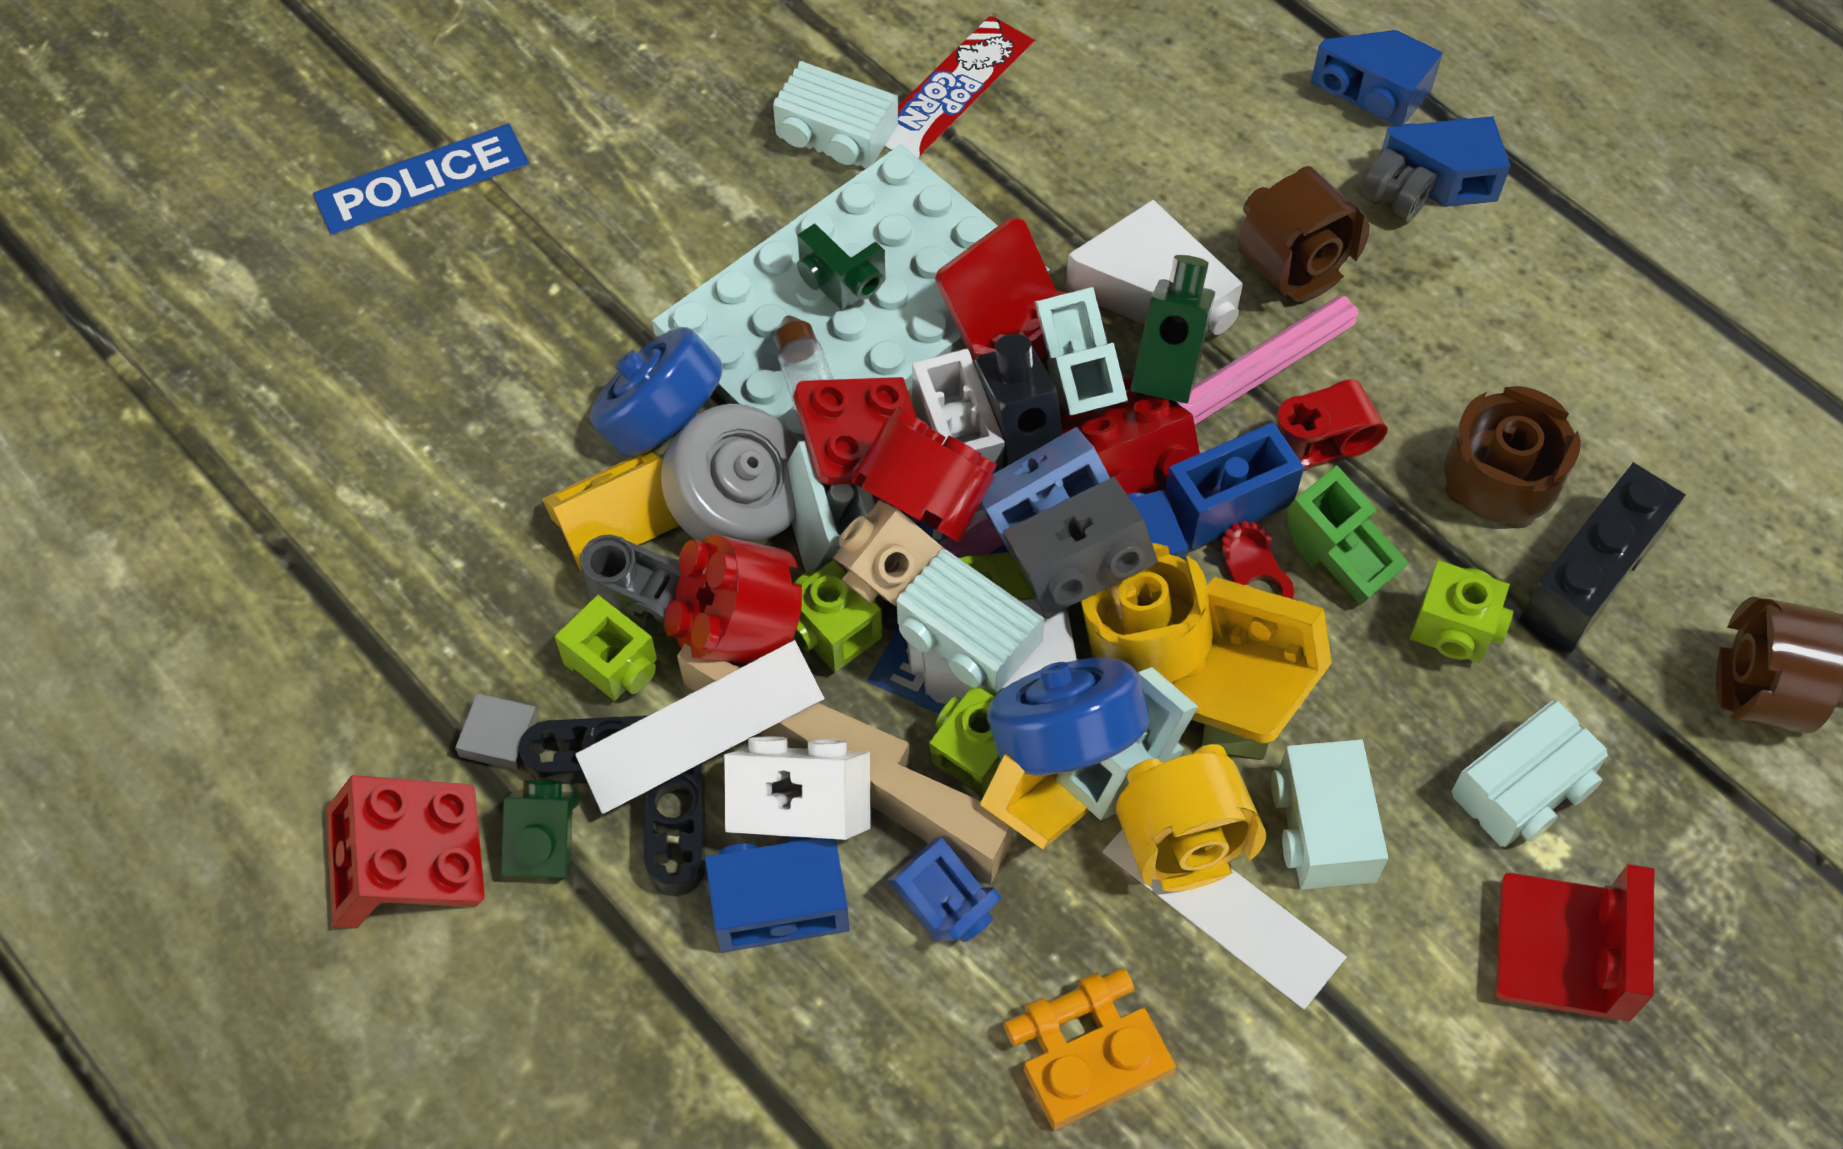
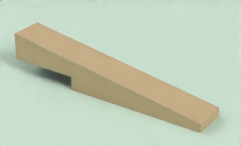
M684 644L677 656L683 684L695 692L740 669L725 661L692 658L691 646ZM816 703L759 733L762 736L787 738V748L808 749V741L840 739L847 741V751L870 752V806L927 843L934 838L942 837L968 870L992 884L1013 842L1014 829L980 805V800L910 770L908 742L820 703Z

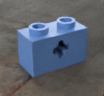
M1075 427L992 474L995 479L982 500L981 506L997 535L1012 556L1003 530L1110 479L1093 445Z

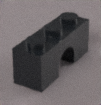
M1633 462L1538 582L1520 619L1573 652L1603 613L1613 594L1630 570L1635 571L1664 533L1686 494Z

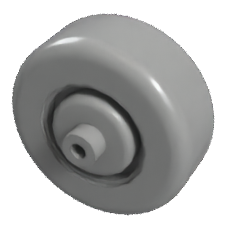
M725 404L703 411L675 436L664 455L661 468V486L668 509L683 530L697 541H702L710 535H721L762 545L767 544L788 528L796 517L787 463L798 441L778 419L755 407L741 404Z

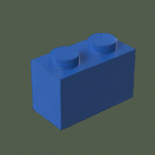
M1274 422L1170 466L1165 493L1183 537L1191 550L1225 536L1226 530L1232 529L1235 523L1240 525L1242 521H1247L1250 524L1288 508L1296 499L1304 466Z
M791 836L783 844L757 847L754 844L740 843L723 848L719 854L705 856L714 926L721 953L850 931L848 907L836 839Z

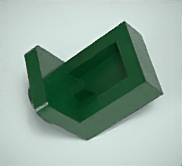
M815 223L797 234L799 252L797 269L800 276L811 289H820L841 311L858 300L870 298L885 282V250L877 242L872 243L853 257H850Z
M528 780L523 782V790H516L504 797L501 875L566 878L571 874L573 809L579 806V792H563L561 781Z

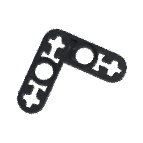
M649 715L538 722L528 728L521 737L519 744L521 760L525 770L534 780L561 781L562 784L588 783L575 755V752H579L576 741L583 740L582 747L584 750ZM556 742L560 751L555 752L553 762L542 763L539 754L545 752L546 743ZM705 761L645 792L644 862L649 881L657 891L664 895L677 897L688 894L698 887L704 876ZM675 790L684 791L693 799L691 808L680 817H666L657 810L659 800L668 792ZM668 836H680L682 856L684 862L688 863L681 864L680 874L668 875L665 865H662L668 863L670 859Z

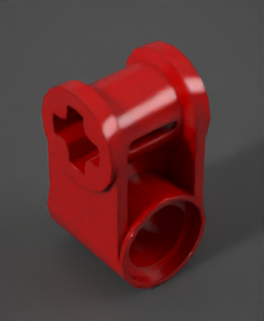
M1354 379L1343 380L1328 388L1302 396H1293L1285 400L1279 407L1276 419L1279 431L1303 464L1304 471L1344 457L1364 454L1383 441L1388 431L1386 424L1358 380Z

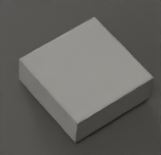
M476 693L455 747L459 757L519 771L522 763L519 752L520 740L526 730L536 724L539 715L536 707Z

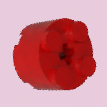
M896 407L891 418L887 417L851 482L955 541L960 542L995 479L992 473L997 465L981 456V453L949 435L944 442L945 436L931 429L927 423Z
M710 535L702 541L689 540L682 548L679 557L681 575L676 589L675 600L669 603L664 615L666 634L677 637L681 649L684 644L691 646L692 658L725 661L741 667L792 642L802 608V585L792 583L789 566L798 568L795 558L784 549L721 535Z

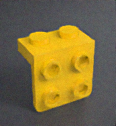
M1213 577L1207 585L1213 630L1212 644L1206 656L1207 664L1199 674L1192 677H1183L1175 681L1173 685L1198 706L1191 720L1259 743L1272 742L1278 737L1332 664L1324 608L1262 591L1248 585Z

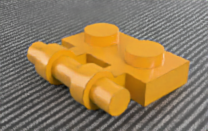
M1125 968L1116 970L1103 977L1097 972L1078 981L1079 988L1049 1002L1044 997L1039 998L1024 1006L1025 1013L1003 1023L1013 1047L1037 1038L1044 1054L1025 1062L1023 1071L1053 1131L1175 1073L1177 1066L1146 1008L1143 1007L1121 1018L1114 1006V1001L1135 991L1131 977ZM1090 1013L1098 1029L1067 1043L1060 1031V1026Z

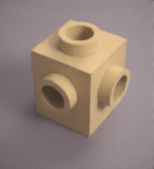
M879 500L866 517L860 516L856 518L844 530L839 539L841 548L834 555L833 559L848 570L842 581L866 601L872 603L878 595L894 606H897L896 601L900 593L905 592L908 584L913 583L915 577L922 573L924 567L929 566L932 558H935L943 547L900 510Z

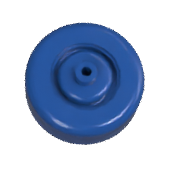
M678 327L669 330L651 341L638 353L635 350H631L617 362L615 368L618 372L603 388L593 404L590 413L591 424L621 455L626 457L643 455L664 443L676 432L679 433L697 416L696 413L712 395L721 379L723 372L722 361L691 328Z
M1087 658L1049 664L1041 670L1022 677L1005 687L993 698L987 710V720L1000 760L1002 761L1007 753L1020 765L1026 775L1065 773L1105 761L1136 743L1146 732L1150 721L1148 706L1137 671L1129 663L1114 658Z

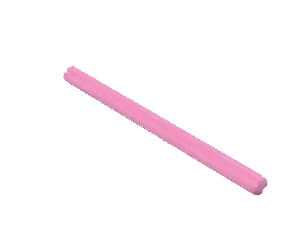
M1337 296L1195 384L1188 404L1177 403L1193 414L1194 424L1199 423L1354 326L1356 317L1359 314L1356 305L1351 304L1346 296ZM986 514L968 525L960 542L950 537L940 542V545L943 547L942 549L945 548L958 558L988 555L1004 545Z

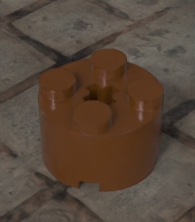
M1305 166L1296 173L1280 180L1270 189L1267 187L1258 188L1247 198L1243 207L1247 217L1239 234L1238 250L1242 257L1278 292L1282 293L1285 297L1289 295L1294 301H1308L1327 292L1344 277L1338 269L1349 256L1354 261L1358 260L1368 241L1369 220L1348 198L1313 167Z
M1513 386L1505 387L1503 393L1485 397L1486 393H1483L1474 398L1464 410L1445 460L1444 469L1447 481L1445 489L1452 501L1463 505L1481 518L1504 523L1513 528H1525L1531 525L1536 518L1547 513L1556 503L1579 456L1581 440L1578 430L1574 434L1572 427L1566 420L1569 413L1557 400L1535 389Z
M1754 596L1743 601L1735 610L1727 628L1738 630L1732 649L1720 647L1717 659L1716 692L1722 710L1733 711L1734 713L1730 718L1738 721L1807 734L1817 731L1827 722L1835 708L1843 709V614L1835 613L1831 610Z

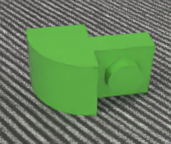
M1336 465L1290 504L1287 510V524L1294 544L1309 566L1313 568L1321 562L1361 606L1403 570L1409 562L1369 519L1377 511L1375 506Z

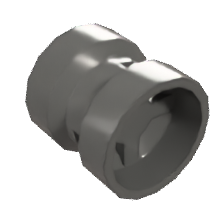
M1386 149L1369 170L1363 182L1360 195L1373 204L1383 202L1392 208L1393 215L1406 222H1410L1420 212L1430 196L1437 179V174L1424 167L1412 168L1405 164L1404 156L1391 149Z

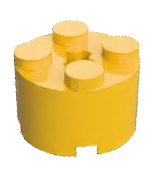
M1152 543L1158 560L1157 564L1081 600L1090 648L1094 658L1119 659L1129 663L1137 672L1153 667L1172 683L1183 677H1192L1199 674L1207 664L1206 656L1210 650L1213 638L1208 592L1204 573L1195 560L1186 555V561L1181 557L1170 554L1169 546Z
M1206 745L1190 755L1177 757L1164 763L1159 759H1148L1136 764L1128 771L1127 779L1129 785L1123 790L1117 800L1116 814L1144 883L1150 887L1152 879L1159 880L1163 890L1170 892L1187 891L1215 883L1232 874L1229 862L1243 852L1249 862L1264 846L1266 841L1265 828L1235 762L1227 756L1224 747L1221 745Z

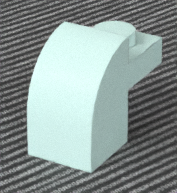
M1090 287L1036 301L1035 306L1048 354V359L1046 360L1052 381L1058 393L1059 403L1066 415H1074L1128 401L1114 343L1107 344L1094 288Z
M1153 667L1137 672L1150 715L1148 728L1142 737L1123 752L1105 761L1075 771L1059 773L1056 778L1058 783L1086 806L1100 821L1116 814L1117 800L1123 790L1129 785L1127 773L1133 766L1148 759H1159L1164 763L1180 757L1185 749L1178 741L1198 706Z

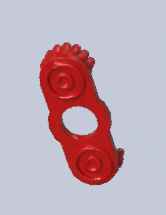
M1242 521L1240 525L1235 523L1232 529H1227L1225 537L1222 539V557L1232 582L1249 585L1250 582L1256 579L1270 580L1278 586L1281 596L1294 600L1295 591L1293 583L1288 575L1280 570L1270 549L1273 535L1270 532L1266 533L1264 526L1258 528L1256 522L1249 524L1247 521Z

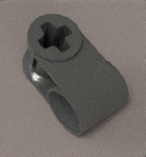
M601 535L590 540L583 548L580 556L586 593L590 601L599 595L643 629L659 636L669 637L664 629V615L669 603L675 600L676 589L681 575L679 560L668 556H661L616 535ZM615 568L622 570L621 573L613 577L599 576L602 571Z

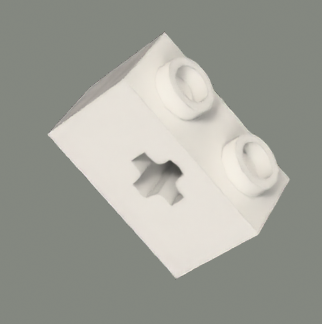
M968 348L913 362L912 403L918 419L927 423L931 429L945 436L944 442L949 435L981 453V456L995 463L997 466L992 474L1003 469L1005 442Z
M763 736L749 738L748 748L724 755L725 832L846 840L870 829V752L847 751V741L840 739L808 741V749L787 748V738ZM793 783H794V784H801L802 787L793 786Z

